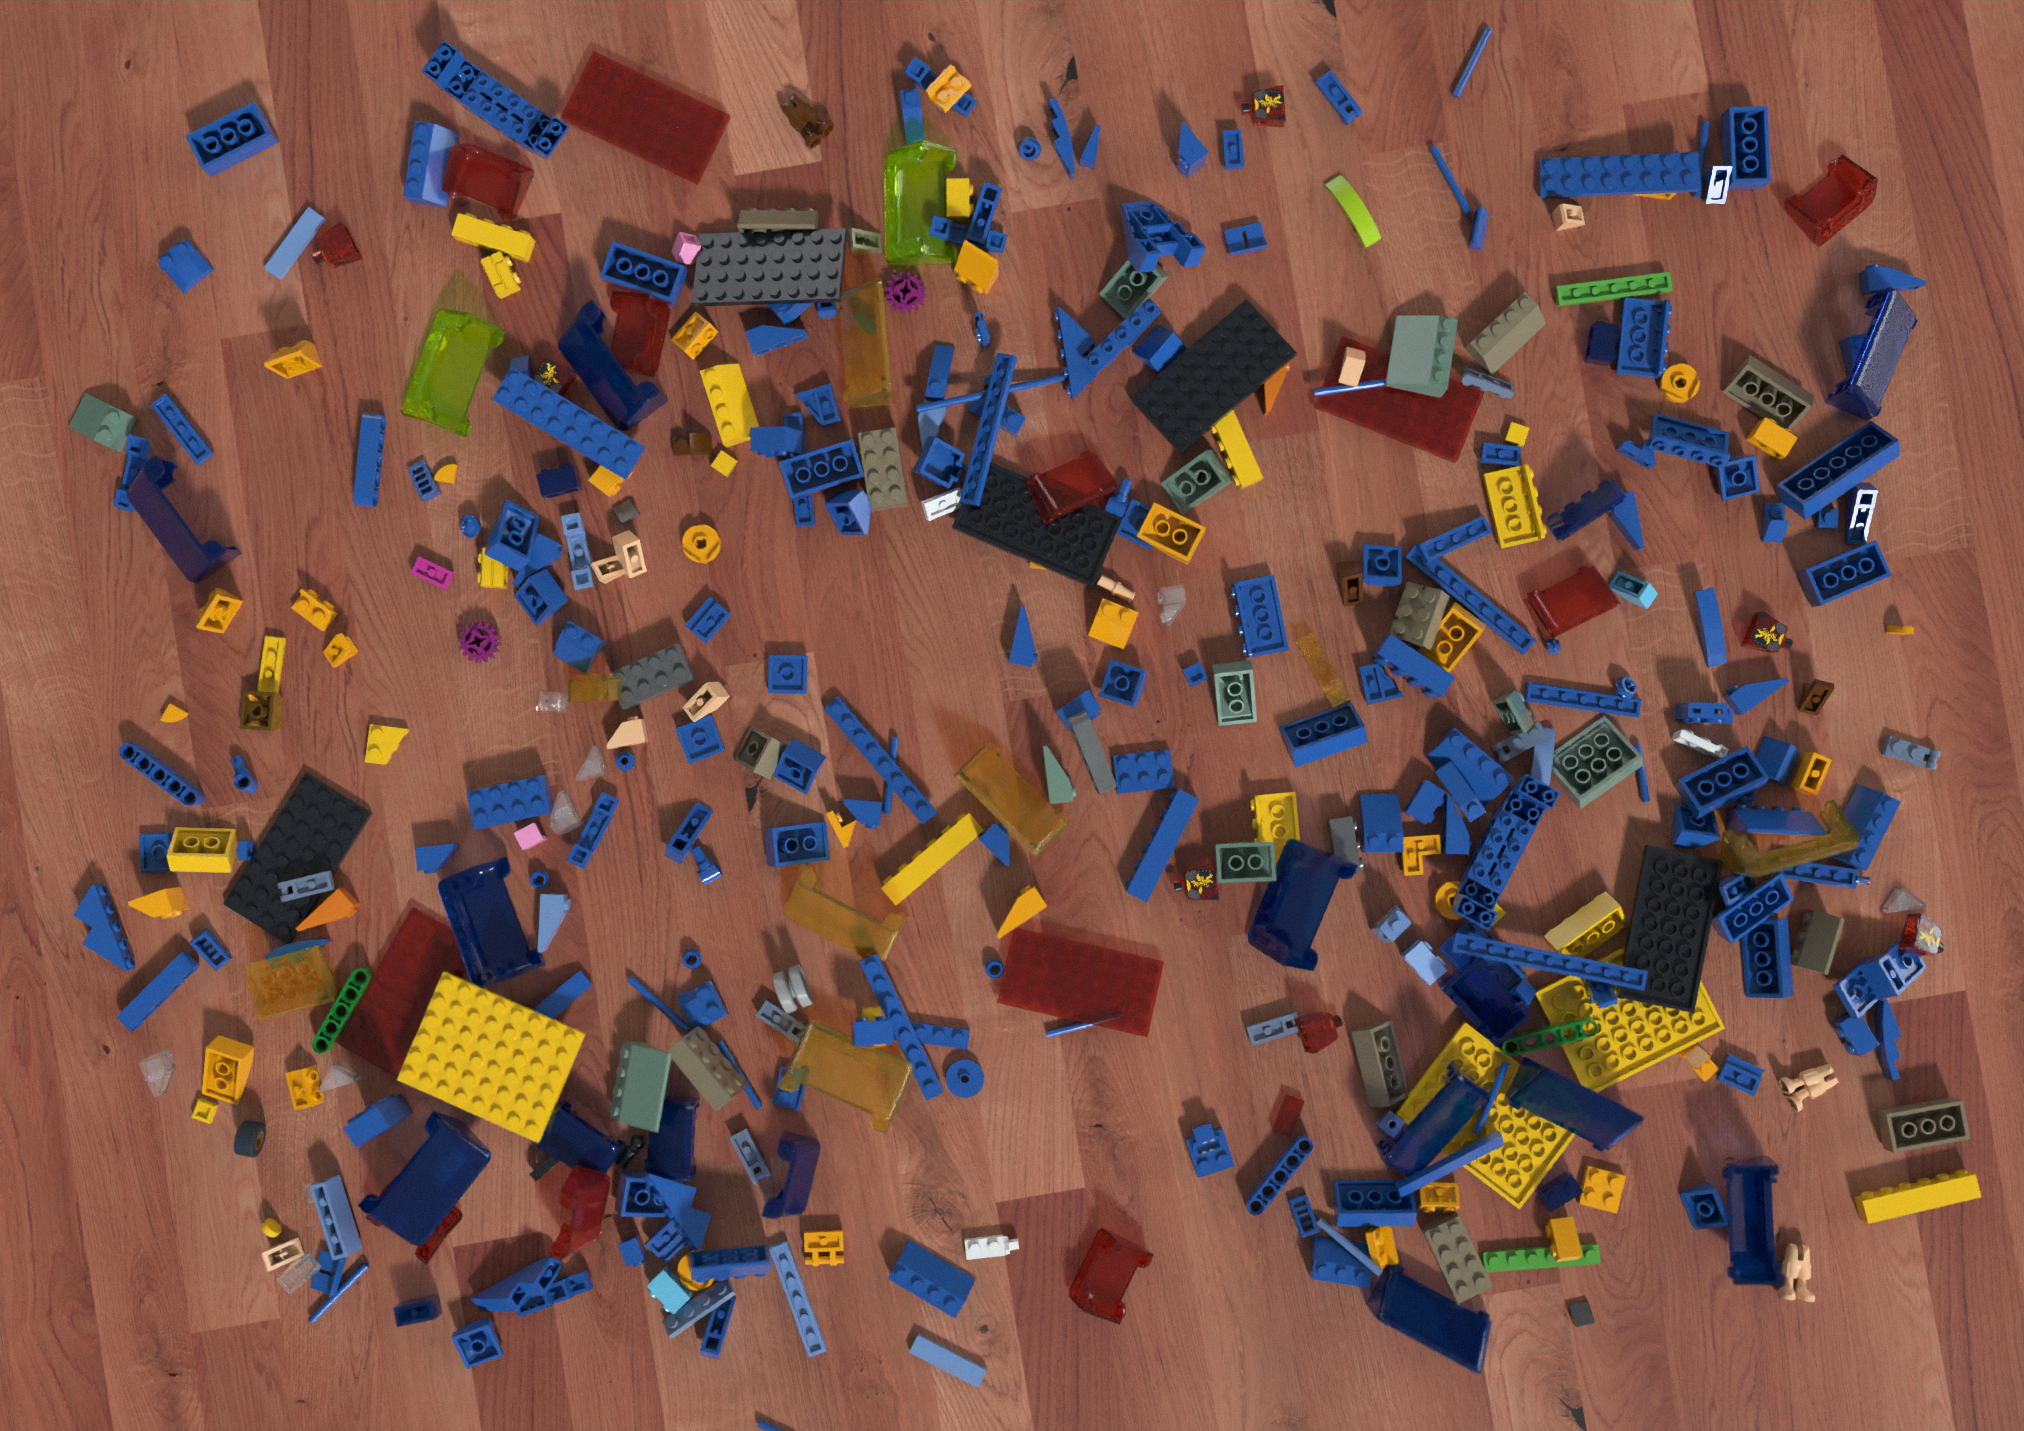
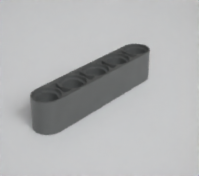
M1083 710L1067 718L1097 793L1101 795L1117 786L1087 712Z

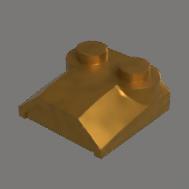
M242 691L239 729L277 731L281 727L284 701L280 693Z

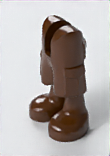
M793 93L789 100L795 108L793 109L785 101L780 105V108L789 119L792 127L798 133H804L806 136L805 145L809 149H813L821 143L822 139L809 128L808 124H812L819 134L826 139L834 129V123L831 120L820 121L817 118L818 112Z

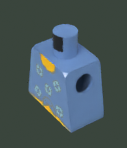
M1395 904L1370 930L1383 943L1393 942L1412 922L1410 917Z

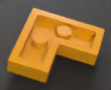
M1439 834L1403 837L1404 852H1401L1403 876L1424 874L1422 855L1441 854Z

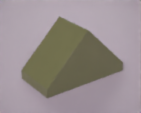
M855 228L849 229L850 247L853 255L882 252L880 233Z

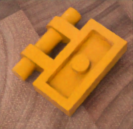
M843 1230L804 1232V1251L812 1252V1257H805V1265L813 1264V1266H819V1264H830V1266H836L838 1263H844V1255L837 1256L836 1251L844 1250ZM830 1251V1256H819V1252Z

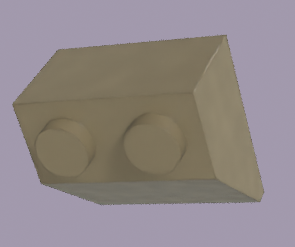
M751 726L733 759L751 771L770 780L783 751L788 745Z

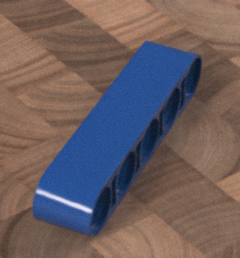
M363 413L353 496L356 506L376 507L378 503L386 418L383 414Z
M125 743L120 746L119 756L182 804L186 806H199L204 802L205 794L201 789L143 746L133 743ZM131 748H133V750H134V753H133L132 756H130V754H129V750H130ZM146 759H148L149 765L147 768L145 767ZM162 770L164 771L163 779L160 778V772ZM177 781L180 784L179 790H176L175 784ZM192 793L195 794V800L193 802L190 799Z
M186 951L179 954L117 1016V1019L130 1032L136 1030L196 971L199 964Z
M1305 1134L1297 1135L1246 1198L1245 1205L1250 1214L1253 1216L1261 1215L1312 1152L1313 1142ZM1303 1140H1307V1147L1304 1149H1300L1299 1143ZM1289 1156H1296V1160L1294 1163H1287V1158ZM1277 1171H1283L1284 1175L1282 1178L1276 1179L1274 1177ZM1265 1186L1272 1187L1269 1194L1262 1193ZM1253 1201L1260 1202L1257 1209L1250 1208Z

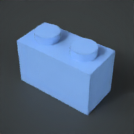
M1417 940L1401 956L1424 983L1430 986L1447 971L1444 967L1445 962L1439 956L1435 957L1431 953L1433 949L1426 941Z

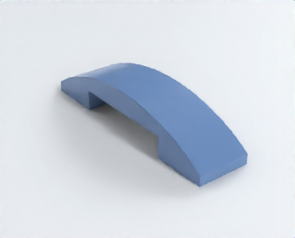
M581 513L561 516L572 565L571 574L574 590L594 587L591 555Z
M1544 728L1549 738L1534 746L1530 776L1549 786L1556 729Z

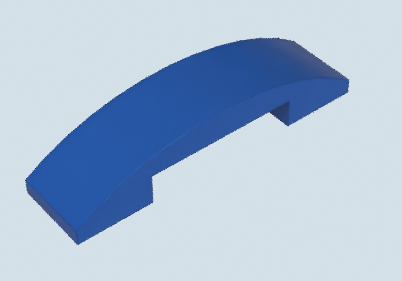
M916 57L913 58L904 71V74L924 91L938 77L937 74L930 70L929 66ZM965 92L950 109L964 117H968L978 101Z
M933 216L929 235L962 246L966 240L982 251L1003 254L1008 234L989 230L985 243L982 244L966 238L969 226L953 223L950 219Z
M129 434L125 452L128 453L122 486L117 488L113 506L132 513L139 501L146 481L150 446L148 439Z
M604 792L601 793L577 844H574L566 861L582 869L586 867L600 844L620 800Z

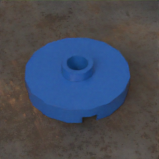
M963 1058L955 1061L950 1065L946 1073L948 1089L954 1095L962 1098L976 1095L984 1083V1073L980 1065L971 1059ZM966 1075L968 1076L969 1080L967 1082H963L961 1077Z

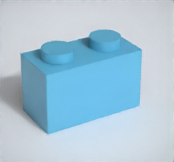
M665 1266L647 1285L651 1296L657 1297L662 1302V1307L672 1314L676 1313L693 1295V1292L681 1283L678 1276L668 1266Z

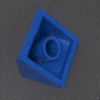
M1157 324L1133 354L1155 373L1159 374L1184 353L1187 348L1173 331Z
M1764 736L1755 757L1768 775V780L1785 787L1801 752L1790 743Z
M1705 1182L1680 1193L1694 1230L1731 1225L1716 1187Z

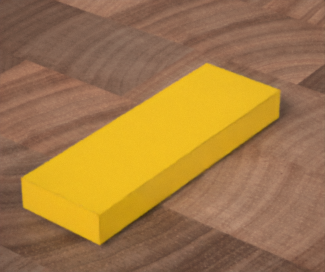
M265 635L257 691L279 693L286 638Z

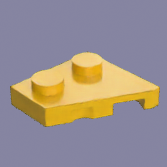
M370 724L365 762L386 765L392 753L399 747L402 738L409 732V729Z

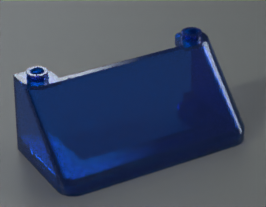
M1892 287L1886 288L1867 300L1864 308L1868 310H1866L1865 314L1873 317L1859 353L1849 377L1836 383L1834 394H1828L1825 401L1826 404L1864 420H1870L1879 415L1882 408L1880 404L1911 330L1914 329L1918 321L1916 314L1900 292Z
M591 299L582 306L558 341V348L619 430L628 431L667 403L668 400L651 381H643L637 386L599 336L605 332L603 321L607 317Z
M154 456L144 464L126 492L127 498L186 579L194 583L202 582L242 553L237 546L226 547L223 543L216 540H209L201 545L162 492V490L176 481L173 477V472L178 466L173 459Z
M1289 839L1285 843L1276 864V881H1269L1248 932L1249 944L1283 966L1314 971L1318 961V954L1311 948L1312 942L1339 878L1344 880L1351 879L1358 865L1302 841Z
M507 856L473 866L438 883V891L471 983L482 988L546 965L541 952H538L537 949L529 951L506 888L504 878L508 877L511 871Z
M1525 1056L1504 1097L1510 1101L1509 1105L1517 1110H1520L1522 1107L1593 1143L1592 1147L1601 1152L1604 1149L1609 1151L1639 1127L1645 1118Z
M1453 1060L1446 1067L1449 1070L1446 1073L1447 1076L1444 1074L1441 1076L1445 1083L1444 1086L1399 1136L1394 1139L1391 1135H1388V1141L1381 1139L1376 1145L1381 1160L1407 1177L1426 1168L1478 1109L1486 1106L1490 1101L1489 1092Z
M433 1111L425 1122V1130L430 1136L383 1195L379 1198L375 1194H368L358 1205L364 1213L415 1246H421L428 1240L486 1167L491 1158L490 1150L462 1120L437 1111Z
M1756 1156L1726 1163V1167L1722 1168L1723 1179H1726L1730 1256V1266H1727V1277L1731 1278L1734 1285H1784V1275L1780 1274L1781 1262L1775 1256L1772 1183H1777V1178L1774 1175H1779V1165L1769 1156Z
M1398 1264L1387 1265L1366 1302L1374 1317L1472 1372L1480 1374L1484 1367L1490 1336L1491 1315L1481 1309L1479 1312L1472 1311L1407 1276L1404 1273L1405 1269Z

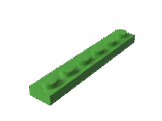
M1670 272L1555 287L1557 307L1669 293L1672 291Z
M1580 1244L1583 1256L1577 1260L1555 1262V1258L1550 1254V1246L1481 1251L1482 1264L1486 1272L1600 1264L1599 1244Z

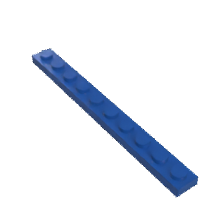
M1454 932L1451 951L1639 990L1645 989L1648 971L1457 932Z

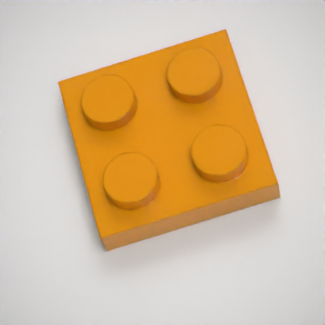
M1586 1165L1577 1203L1617 1214L1626 1176Z

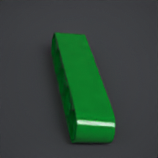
M361 967L352 972L312 1042L313 1051L323 1054L335 1046L373 980L374 973L371 968ZM360 971L365 973V981L359 978ZM350 988L356 991L355 998L350 996ZM341 1005L346 1008L345 1015L340 1012L339 1008ZM331 1022H333V1023L336 1024V1026H337L336 1031H332V1030H331V1028H330V1023H331ZM321 1039L326 1041V1048H323L320 1045Z
M1583 1016L1507 1035L1502 1039V1049L1508 1056H1517L1593 1037L1597 1034L1598 1026L1592 1017ZM1585 1023H1592L1593 1028L1586 1031L1583 1029V1025ZM1570 1027L1574 1029V1032L1571 1035H1565L1563 1033L1564 1029ZM1548 1032L1555 1034L1551 1040H1546L1544 1035ZM1533 1037L1535 1042L1532 1045H1528L1525 1043V1039ZM1508 1042L1516 1044V1047L1511 1050L1505 1046Z

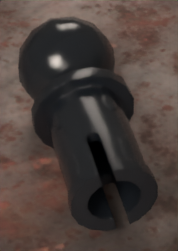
M636 1134L631 1138V1146L626 1145L624 1152L616 1160V1164L619 1167L626 1169L634 1156L638 1155L636 1150L642 1149L646 1144L644 1136Z

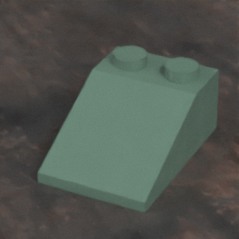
M1127 260L1099 295L1126 319L1159 289L1169 275L1158 264H1156L1154 271L1138 273Z
M85 393L68 427L96 442L121 452L138 418Z
M1212 449L1204 451L1161 484L1181 515L1228 486L1233 482V479Z
M1251 661L1213 664L1218 725L1257 722Z
M1516 689L1491 701L1509 735L1525 733L1534 724L1532 712L1526 709L1523 703L1525 701L1524 697Z
M1043 746L1049 804L1072 802L1073 797H1076L1075 785L1071 786V781L1049 748Z
M1274 841L1215 844L1218 883L1276 881Z

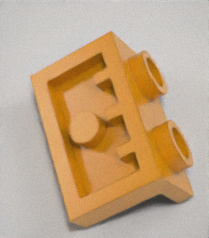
M950 64L934 82L929 84L925 92L930 102L946 113L971 87V83Z
M695 311L671 341L694 360L718 331L710 322Z
M301 589L299 591L301 593L300 597L291 608L318 629L325 631L338 613L333 610L334 606L326 600L321 601L315 591Z
M316 1065L285 1073L294 1110L309 1108L325 1102Z
M1431 1182L1420 1188L1418 1210H1423L1424 1213H1434L1435 1211H1443L1445 1214L1455 1213L1460 1207L1458 1183Z
M1372 1226L1365 1233L1371 1260L1382 1270L1387 1265L1398 1264L1399 1259L1391 1226Z

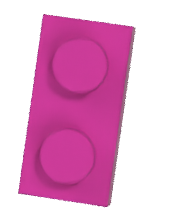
M418 556L411 570V574L444 590L448 589L455 575L454 572Z

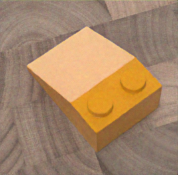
M965 240L954 268L955 278L963 284L967 282L972 285L971 288L979 294L983 292L987 295L999 276L998 260Z
M307 340L299 341L292 347L279 348L278 352L272 353L264 362L266 368L286 379L322 367L316 346Z
M1154 502L1137 537L1168 556L1189 565L1205 533L1206 527Z
M216 588L209 594V600L206 605L199 610L196 627L201 630L223 634L243 601L224 589Z
M1454 602L1442 617L1431 651L1419 648L1418 652L1450 673L1484 631L1486 624Z
M1028 884L1019 890L1020 894L1017 896L997 932L998 939L1047 907L1046 902L1034 885L1030 887Z
M218 1035L206 1047L202 1094L238 1105L253 1063L254 1047Z

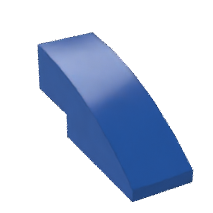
M313 938L290 943L267 953L264 957L272 968L279 967L288 960L292 964L299 963L330 943L331 939Z

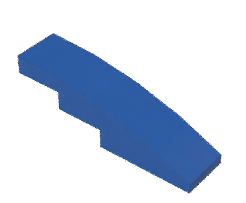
M1055 97L1049 100V109L1055 118L1051 121V129L1057 138L1053 141V148L1070 180H1072L1075 176L1071 137L1064 114Z
M1714 587L1693 592L1697 607L1695 614L1700 629L1697 632L1707 668L1727 663L1723 626Z
M579 971L533 1010L554 1019L592 987V984Z
M1879 999L1875 1003L1874 1016L1875 1038L1880 1044L1877 1046L1878 1057L1884 1078L1895 1081L1900 1079L1894 1060L1901 1058L1894 1039L1901 1037L1889 1001L1887 999Z
M584 1270L554 1281L545 1296H527L517 1311L518 1316L521 1317L551 1307L555 1303L590 1291L594 1286L588 1271Z

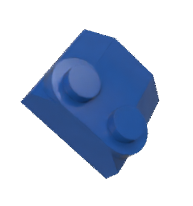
M188 239L174 245L160 257L158 263L159 267L166 272L184 294L214 271Z
M1756 455L1732 457L1724 468L1714 466L1713 473L1718 480L1721 501L1760 493Z
M1364 543L1362 553L1363 582L1367 585L1388 587L1401 584L1402 546L1367 545Z
M1109 660V666L1098 696L1127 706L1136 707L1143 692L1147 671Z
M713 979L677 996L680 1007L692 1029L698 1025L702 1028L729 1014Z
M485 1318L460 1327L452 1334L451 1338L467 1369L504 1356L495 1333V1324L490 1319Z

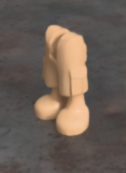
M1825 1064L1798 1073L1799 1075L1796 1079L1783 1077L1778 1082L1781 1091L1787 1094L1784 1096L1786 1102L1795 1112L1803 1109L1802 1100L1804 1098L1814 1099L1825 1093L1826 1090L1836 1085L1839 1081L1836 1075L1825 1077L1834 1072L1831 1064ZM1804 1085L1803 1089L1794 1092L1797 1087Z
M1788 1243L1781 1274L1785 1276L1782 1287L1777 1291L1779 1298L1795 1300L1796 1298L1802 1301L1815 1302V1295L1806 1286V1280L1811 1278L1812 1268L1809 1245L1800 1244L1797 1247L1796 1244ZM1797 1278V1280H1796V1286H1795V1290H1794V1289H1793V1279Z

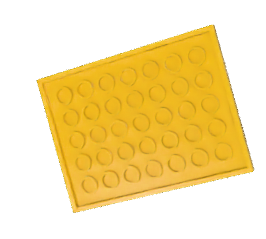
M1625 946L1596 961L1622 966ZM1566 975L1536 990L1537 993L1535 994L1549 1025L1583 1016H1590L1598 1026L1595 1036L1560 1045L1586 1097L1725 1029L1701 980L1694 1013L1617 997L1618 1004L1599 1009L1596 1003L1592 1004L1590 1002L1584 979ZM1610 984L1616 995L1618 985ZM1585 1023L1583 1025V1029L1586 1031L1593 1028L1592 1023ZM1567 1027L1564 1029L1563 1033L1565 1035H1571L1574 1032V1029Z
M445 971L441 975L397 1080L538 1143L543 1136L586 1033Z
M1466 1022L1461 1024L1409 1093L1408 1097H1406L1394 1113L1447 1155H1451L1499 1130L1503 1137L1504 1145L1463 1167L1519 1210L1589 1118L1588 1115L1513 1058L1506 1055L1500 1048ZM1502 1061L1510 1065L1480 1136L1472 1133L1499 1067Z

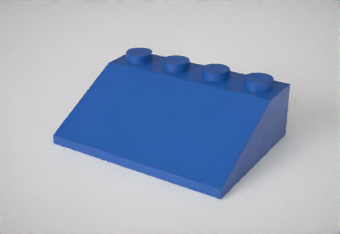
M1734 804V808H1727L1726 831L1826 836L1825 829L1812 812H1806L1802 807H1791V811H1784L1785 807L1772 806V810H1765V806L1753 805V809H1746V805Z
M768 1244L690 1252L691 1281L695 1280L697 1283L706 1282L707 1279L714 1278L717 1281L726 1280L727 1277L734 1276L736 1279L745 1278L746 1275L761 1277L771 1271L772 1263Z

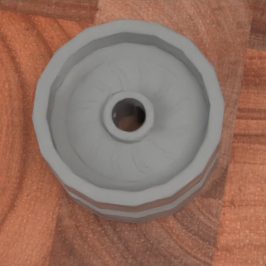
M799 964L790 967L788 975L783 970L772 974L778 998L787 1014L797 1010L798 1002L802 1007L813 1004L809 983Z

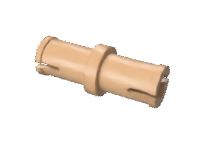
M1104 574L1101 575L1097 582V585L1111 592V595H1116L1128 603H1131L1136 594L1122 586L1121 582H1115L1104 576Z

